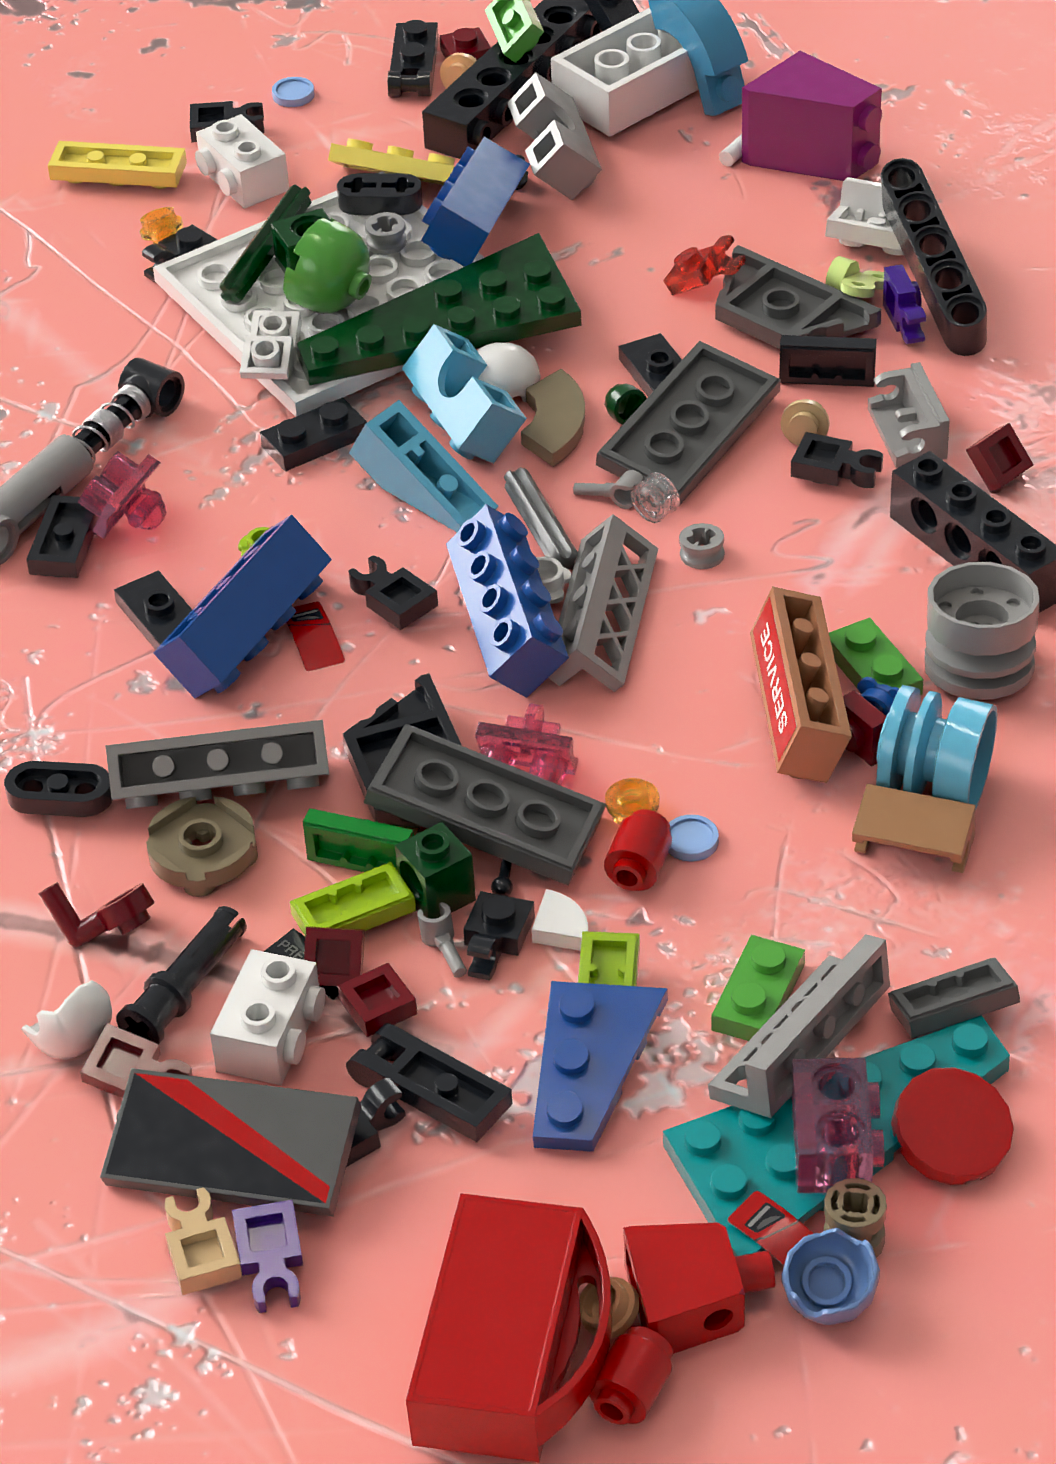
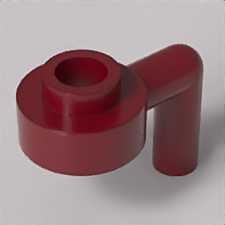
M58 882L38 893L67 942L75 947L82 946L102 933L118 927L122 935L134 930L151 918L146 909L155 903L144 883H141L115 897L91 915L80 920Z

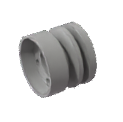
M968 562L949 567L934 577L927 593L926 617L928 629L925 635L926 648L924 655L925 673L934 685L951 695L979 700L997 699L1012 695L1029 683L1035 668V632L1038 628L1040 601L1038 587L1029 576L1013 567L1002 564Z

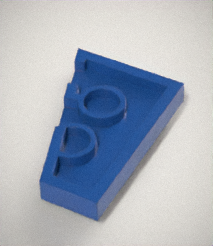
M551 981L532 1136L534 1148L594 1151L622 1095V1086L635 1060H639L647 1044V1035L656 1017L661 1016L668 1001L667 988Z

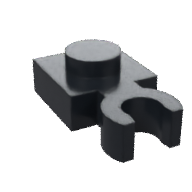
M233 101L190 104L191 143L197 142V131L210 127L217 121L228 120L240 114L258 130L265 133L263 103L251 102L237 108H233Z
M805 432L791 460V477L838 486L841 479L845 478L850 479L858 487L874 488L876 472H881L883 469V453L872 449L855 452L852 451L853 441Z
M372 555L368 558L370 574H362L354 568L348 570L350 588L355 593L366 596V606L399 630H402L438 606V595L435 588L404 567L391 574L387 571L385 561L380 557Z

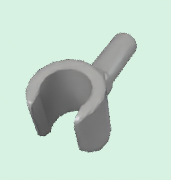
M635 470L626 471L616 483H575L573 487L575 495L610 497L617 506L623 509L632 508L646 494L644 490L634 489L643 480L642 474Z
M439 903L441 917L436 919H428L423 915L421 909L418 910L417 915L422 942L428 946L438 947L454 977L464 976L467 969L454 946V929L450 907L446 903Z

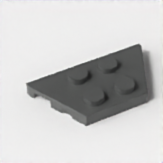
M737 245L732 252L731 268L726 270L723 279V289L719 292L715 304V319L780 349L781 335L846 337L876 328L881 324V308L854 296L847 295L834 287Z

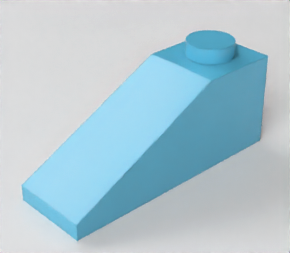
M400 400L364 425L349 452L382 489L455 532H458L463 523L472 519L486 504L495 510L498 508V505Z

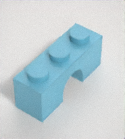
M433 324L402 370L413 384L411 390L414 395L425 402L431 409V419L450 436V446L467 459L471 460L476 456L494 464L527 418L507 391L478 379L487 364L469 339Z

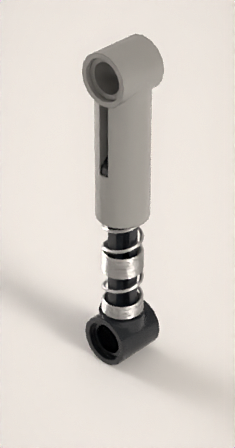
M141 357L130 360L120 375L118 392L113 395L111 402L102 404L99 409L87 417L82 425L73 430L72 436L63 434L55 438L0 486V565L6 562L13 554L19 536L45 514L52 495L65 496L91 473L93 463L96 461L95 454L99 450L107 452L123 438L124 428L133 429L135 427V421H142L153 414L167 417L178 408L185 390V382L179 372Z

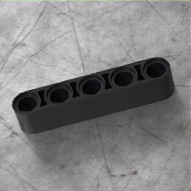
M894 159L888 162L881 172L882 205L885 215L946 346L957 355H974L980 352L987 342V308L985 301L921 167L911 159Z

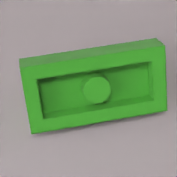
M493 0L485 9L503 54L515 63L525 52L532 50L536 46L540 36L544 33L530 0Z
M870 617L829 632L835 663L856 688L862 678L872 677L878 684H885L899 689L902 685L920 689V695H923L924 679Z
M751 935L711 1015V1030L749 1041L789 999L805 965V949Z

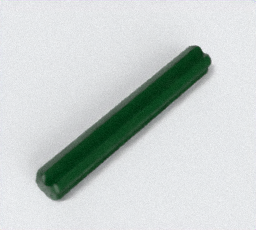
M293 185L285 193L220 283L219 288L222 290L220 295L223 300L239 303L246 296L275 255L271 223L305 213L312 203L309 198L311 192L307 187L301 189L299 186Z

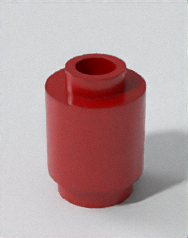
M640 809L622 820L604 860V870L617 886L629 891H644L654 886L672 845L671 827L667 819L653 810Z
M634 1326L626 1334H622L615 1339L595 1380V1386L589 1394L594 1403L595 1410L602 1418L617 1425L637 1424L646 1418L672 1371L671 1358L673 1356V1349L661 1334L646 1327Z

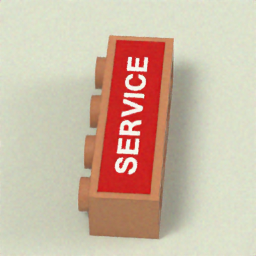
M772 586L750 631V637L776 770L779 774L789 775L793 778L827 783L852 735L820 596Z

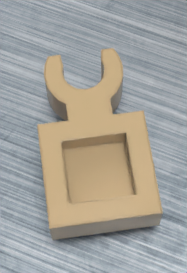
M205 1188L196 1189L199 1205L192 1211L185 1212L179 1210L176 1207L173 1196L165 1199L167 1221L172 1230L165 1233L182 1295L242 1279L240 1262L226 1219L221 1217L213 1220L211 1197Z

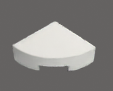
M546 889L532 927V943L581 951L582 931H588V922L583 910L566 895Z

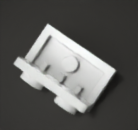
M850 177L846 178L842 183L840 205L827 219L825 236L839 239V242L845 246L860 247L867 244L882 247L885 253L891 255H904L883 210L881 183Z

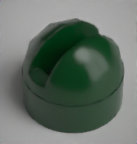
M617 384L606 394L604 405L608 414L623 425L647 398L642 391L633 385Z

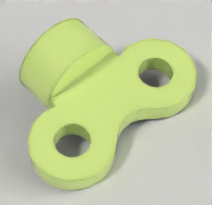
M837 256L828 269L826 284L850 296L870 298L874 296L875 290H883L884 272H859L860 267L857 261Z

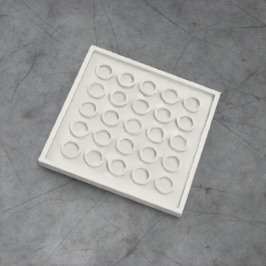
M337 191L313 200L305 211L306 213L323 208L330 219L332 218L351 228L361 236L366 244L365 222L372 215H350L344 213L339 208ZM422 205L418 211L412 214L400 215L405 220L406 229L404 233L407 240L405 247L401 251L382 255L371 252L368 249L371 262L369 274L372 276V282L366 295L360 300L356 299L350 306L331 314H320L286 299L283 291L285 274L275 261V255L241 302L234 303L231 300L225 301L220 295L222 290L219 288L220 283L265 221L154 266L153 271L155 282L241 364L245 335H250L253 310L300 311L302 320L300 342L464 266L452 259L448 260L439 257L431 250L430 246L421 241L429 225L422 222L428 210ZM478 252L472 263L485 257ZM296 354L288 380H257L296 417L325 403L351 395L378 381L394 376L403 371L404 365L309 386Z

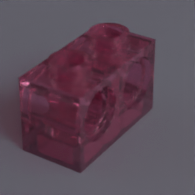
M866 1058L792 1059V1114L797 1192L827 1193L835 1183L850 1178H860L872 1182L873 1167H884L883 1130H872L871 1119L880 1118V1091L878 1082L867 1081Z

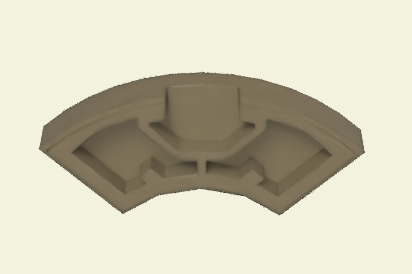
M562 369L525 389L526 402L536 414L533 421L521 431V445L553 467L563 461L576 448L582 438L585 422V401L582 391L576 381Z

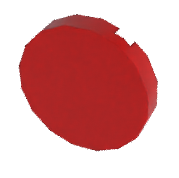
M955 1067L933 1068L914 1077L898 1097L891 1121L893 1135L895 1137L897 1134L898 1142L902 1146L900 1152L908 1164L928 1179L948 1185H963L968 1180H977L979 1178L982 1180L993 1174L1011 1148L1014 1131L1009 1106L997 1089L977 1074Z

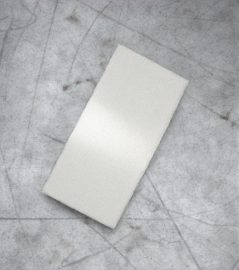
M253 310L250 335H245L239 372L241 378L288 380L297 354L296 343L300 339L302 327L300 311Z

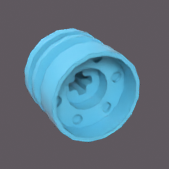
M902 685L895 696L880 733L877 749L876 785L901 790L903 785V791L922 794L927 782H932L933 797L976 805V810L983 793L992 759L997 731V706L958 697L947 719H943L941 693L929 691L921 704L920 689Z

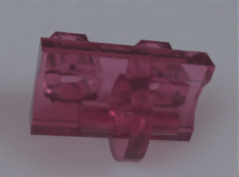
M119 451L113 455L100 477L96 475L88 483L78 501V504L99 517L92 529L94 533L105 539L125 515L128 518V523L135 528L152 530L162 523L167 513L162 496L157 491L145 488V482L156 471L161 463L160 461L148 454L138 465Z
M529 704L524 717L508 715L505 726L478 722L475 738L481 754L513 767L514 765L530 767V774L560 786L566 774L575 775L579 760L573 753V738L560 735V723L544 721L543 705Z

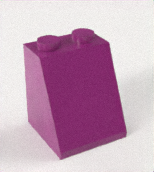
M801 50L742 87V163L749 166L844 181L848 177L858 178L879 163L881 154L882 88Z

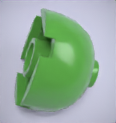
M325 218L318 219L298 241L293 253L299 255L300 258L295 270L289 267L286 268L283 284L286 299L299 306L320 314L338 312L350 306L356 299H362L370 288L372 276L369 274L371 262L367 245L361 236L348 226L332 218L331 221Z

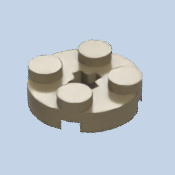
M214 796L215 804H197L196 797H189L175 801L160 810L150 822L148 827L149 838L146 842L149 863L155 874L171 885L184 887L187 894L201 897L211 894L216 886L234 880L249 866L253 865L258 857L253 820L249 812L233 800ZM195 839H198L201 842L212 840L210 843L203 846L192 845V841Z

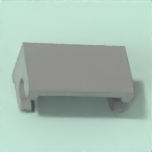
M912 363L911 368L888 371L876 376L874 382L877 387L896 386L894 391L889 394H879L868 398V411L895 467L898 468L929 451L942 460L947 459L950 420L921 363Z

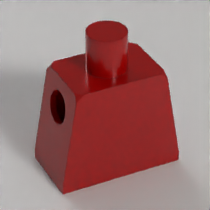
M718 1222L623 1227L624 1266L629 1283L636 1289L639 1295L637 1315L640 1326L661 1334L670 1343L673 1354L739 1332L745 1326L744 1293L775 1288V1272L769 1251L734 1256L726 1227Z

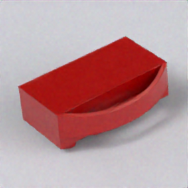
M460 1193L405 1400L412 1446L540 1463L544 1443L564 1427L581 1408L593 1390L595 1380L605 1362L612 1333V1298L607 1260L599 1236L584 1208ZM584 1283H591L596 1287L599 1301V1323L596 1336L585 1360L575 1374L556 1392L573 1361L578 1345L581 1326L579 1287Z

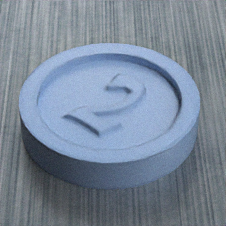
M303 77L283 78L272 86L274 102L284 107L303 106L309 103L315 95L313 83Z
M683 815L669 822L672 845L668 853L674 858L689 862L700 861L708 858L716 851L719 843V833L716 825L708 818L700 815Z

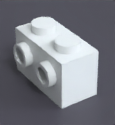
M242 114L228 120L217 121L212 126L196 132L198 151L195 152V160L199 170L203 175H208L213 179L226 196L230 195L244 209L288 191L289 181L286 154Z
M254 949L250 950L210 1032L216 1072L282 1086L291 1064L297 1065L302 1059L306 1045V1032L311 1021L317 1022L323 1013L326 993L324 988L319 987L316 962Z

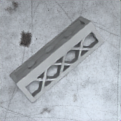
M614 514L581 539L559 618V624L563 629L562 639L569 658L548 677L558 686H561L582 669L613 692L622 687L626 680L659 548ZM623 545L640 557L638 564H631ZM621 577L630 595L628 598L622 597L614 578ZM605 611L613 612L621 629L620 632L613 631ZM596 646H604L612 666L594 654Z
M865 934L843 959L829 955L708 1084L710 1099L772 1118L890 987L886 939ZM747 1079L748 1088L736 1085L739 1081Z

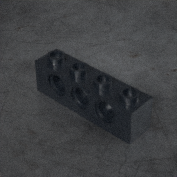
M931 451L892 471L890 518L953 566L968 562H993L1013 567L1026 574L1038 587L1039 613L1056 604V544Z

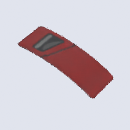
M316 601L294 607L296 613L286 623L293 636L305 670L313 671L344 663L343 652L321 603Z
M754 1191L728 1217V1222L742 1231L766 1251L768 1250L783 1266L787 1252L803 1237L814 1234L787 1210L760 1191Z

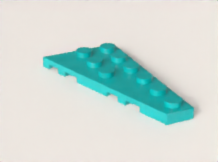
M981 1015L809 1077L772 1118L730 1106L664 1130L663 1147L708 1223L718 1222L726 1227L734 1256L766 1251L758 1243L728 1222V1217L754 1191H760L787 1210L801 1223H804L818 1211H824L825 1196L835 1183L850 1178L869 1180L894 1160V1152L902 1147L898 1142L897 1134L894 1137L891 1126L894 1106L902 1091L914 1077L933 1068L955 1067L975 1073L992 1084L1009 1071L1010 1054Z

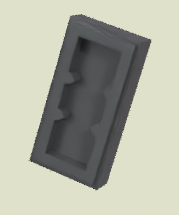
M990 958L888 993L891 1011L912 1039L1020 1003L1018 985L996 958Z

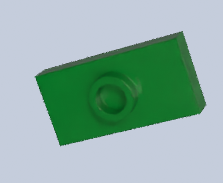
M309 808L303 819L307 860L361 872L372 870L392 862L397 870L395 845L414 836L412 829Z

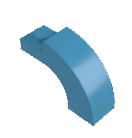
M648 0L655 29L670 33L687 51L694 69L705 115L716 116L742 104V87L745 85L740 65L748 62V57L740 34L719 0Z

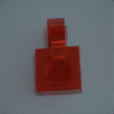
M721 236L713 246L700 250L697 247H691L677 255L674 259L675 265L663 280L671 295L708 285L715 276L737 273L746 261L744 255L737 258L726 255L725 251L735 241L733 236Z

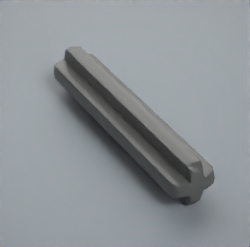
M522 467L518 468L515 472L509 470L504 476L506 481L504 488L544 555L558 560L564 568L573 570L578 552L531 474Z

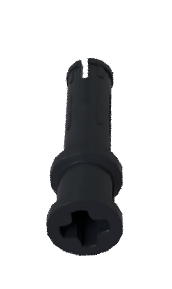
M219 907L214 912L213 917L168 969L152 973L144 982V992L134 1004H126L117 1013L116 1022L118 1027L160 1044L164 1039V1029L174 1017L183 1016L191 1007V993L233 943L245 933L247 925L244 918L239 919L231 928L228 925L239 913L231 907Z

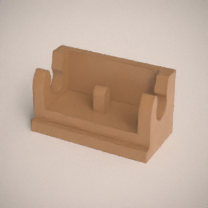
M866 784L852 831V842H856L854 851L866 853L869 843L875 842L950 858V861L953 862L952 871L963 873L971 845L975 838L976 805Z

